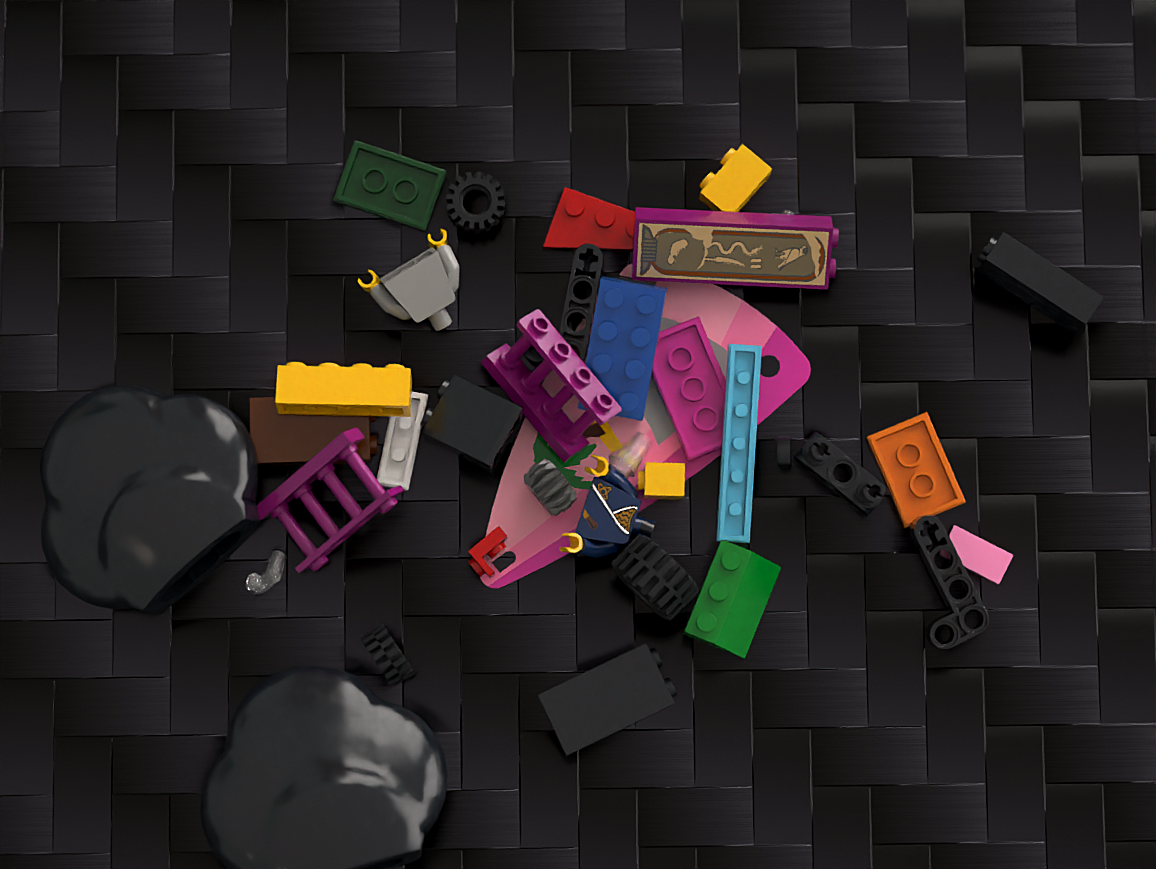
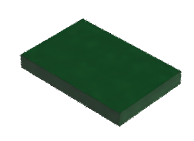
M354 140L333 201L426 233L447 171Z

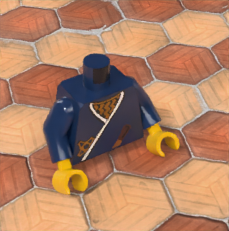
M593 454L591 457L597 460V467L592 469L585 466L584 469L587 473L599 476V478L595 476L593 478L575 533L562 534L563 537L569 538V548L560 547V551L599 558L618 553L621 547L626 548L631 534L636 536L640 534L651 538L656 521L638 516L642 502L638 499V491L624 474L608 465L604 457Z

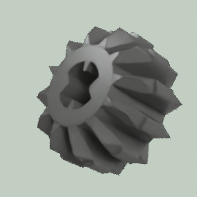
M543 459L539 463H535L524 475V483L551 515L557 516L561 512H565L577 500L576 491L550 460Z

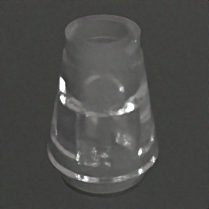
M636 432L634 436L608 456V465L618 470L626 479L634 477L649 447L652 445L651 440L643 433Z

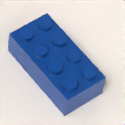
M603 276L600 280L585 365L622 408L616 416L642 421L645 414L667 288ZM578 402L577 409L586 410L584 406L580 402Z

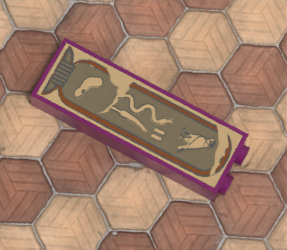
M635 207L632 279L639 281L828 289L829 278H835L836 259L831 258V250L838 247L839 229L833 228L831 216Z

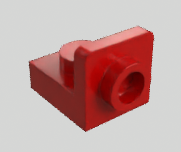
M499 526L468 551L472 557L468 563L480 577L483 574H486L489 578L495 575V572L486 563L484 558L488 555L493 559L507 547L503 543L508 539L507 535Z

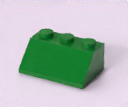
M721 540L683 634L745 659L781 567L750 550Z

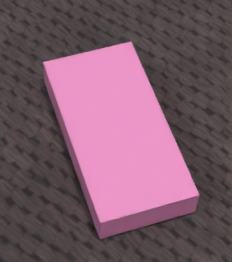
M954 525L949 537L965 569L999 585L1013 555ZM941 550L939 556L950 560L949 555Z

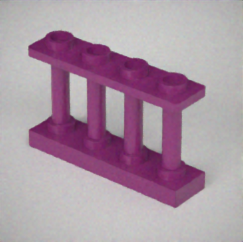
M536 309L516 323V326L523 333L519 340L511 348L506 343L488 354L481 361V364L516 405L523 408L524 416L564 463L581 452L589 444L582 433L594 421L602 425L616 416L622 408L539 309ZM531 345L544 358L543 362L532 373L520 360V357ZM552 370L565 384L553 398L540 384ZM573 396L586 409L575 423L561 409Z

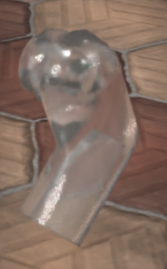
M272 551L266 571L261 576L257 573H251L246 580V588L253 590L254 594H264L279 582L287 555L280 551Z

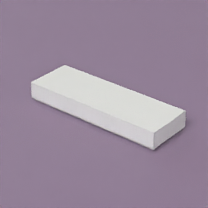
M412 392L411 417L389 418L377 480L383 487L395 488L401 485L405 491H409L422 429L420 423L425 414L428 394Z

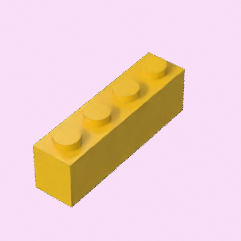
M289 362L286 366L278 365L276 386L278 414L411 417V368H405L399 364H389L385 368H372L371 365L364 363L354 364L352 367H339L335 363L306 366L301 362Z

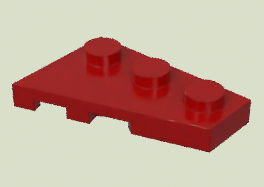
M565 187L543 249L577 250L581 245L594 244L601 250L633 252L635 212Z

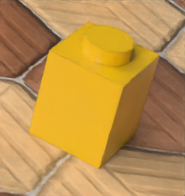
M645 462V471H638V490H644V499H684L685 463Z

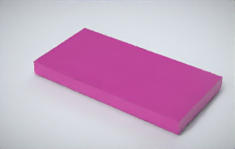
M698 316L659 332L652 370V377L688 462L722 448L726 380Z

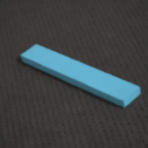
M728 344L716 541L725 540L727 542L750 543L762 346Z

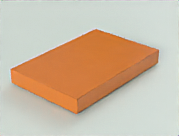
M927 412L866 437L904 528L909 527L913 520L919 516H935L966 503Z

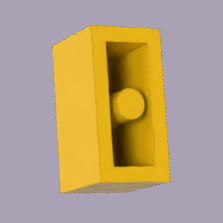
M743 144L737 151L731 148L720 161L723 167L715 175L710 172L699 185L702 189L699 199L713 211L739 212L770 177L772 168Z

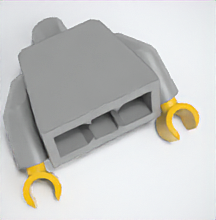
M440 229V234L443 238L441 241H433L429 233L427 237L430 248L382 278L379 279L372 270H367L373 276V281L370 284L366 285L358 278L359 285L365 291L370 292V295L385 312L402 320L412 318L416 323L428 318L436 331L442 330L452 323V319L445 307L456 300L454 292L459 287V264L451 247L447 245V234L444 229Z

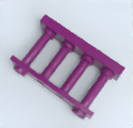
M358 427L342 432L257 505L259 520L270 516L274 519L278 518L307 557L295 567L298 573L310 568L315 572L329 561L326 557L379 511L381 514H384L397 505L398 501L395 498L405 491L401 485L385 491L357 453L359 449L356 445L365 438ZM339 459L348 462L375 499L363 511L334 473L335 467L333 464ZM317 478L319 481L324 480L352 518L341 530H339L311 492L313 488L310 484ZM294 498L296 500L300 499L329 537V540L318 549H316L288 511L290 509L288 503Z

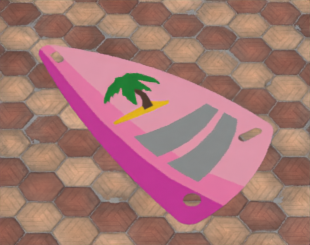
M632 263L625 267L619 275L632 277ZM654 281L656 286L667 288L660 331L699 316L725 380L728 344L762 346L761 357L772 355L778 359L780 369L775 376L764 377L760 374L757 425L771 415L809 379L811 367L807 357L773 322L742 299L714 284ZM584 319L575 331H580L585 327L586 321ZM573 349L574 352L580 357V353L577 350ZM552 370L545 378L542 386L553 398L565 384ZM652 376L642 421L614 416L602 425L594 421L582 433L589 444L581 452L564 463L525 417L504 469L486 532L487 536L499 526L507 535L508 539L503 542L507 547L493 559L488 555L484 558L486 563L495 572V575L489 578L486 574H483L480 577L481 581L487 587L500 588L569 554L560 551V547L569 548L570 546L569 538L563 537L562 534L575 533L594 476L599 478V476L587 473L584 469L585 466L592 469L597 467V460L592 458L591 455L604 457L608 465L625 475L638 491V499L642 501L639 509L640 512L659 500L644 499V490H638V471H645V462L685 463L686 481L720 456L721 449L689 462L687 461ZM575 396L561 408L573 423L586 411L577 409L579 400ZM543 459L550 460L576 491L577 500L571 504L569 509L557 516L551 515L524 483V475L529 471V468ZM507 551L513 552L516 556L515 562L502 572H499L492 562Z

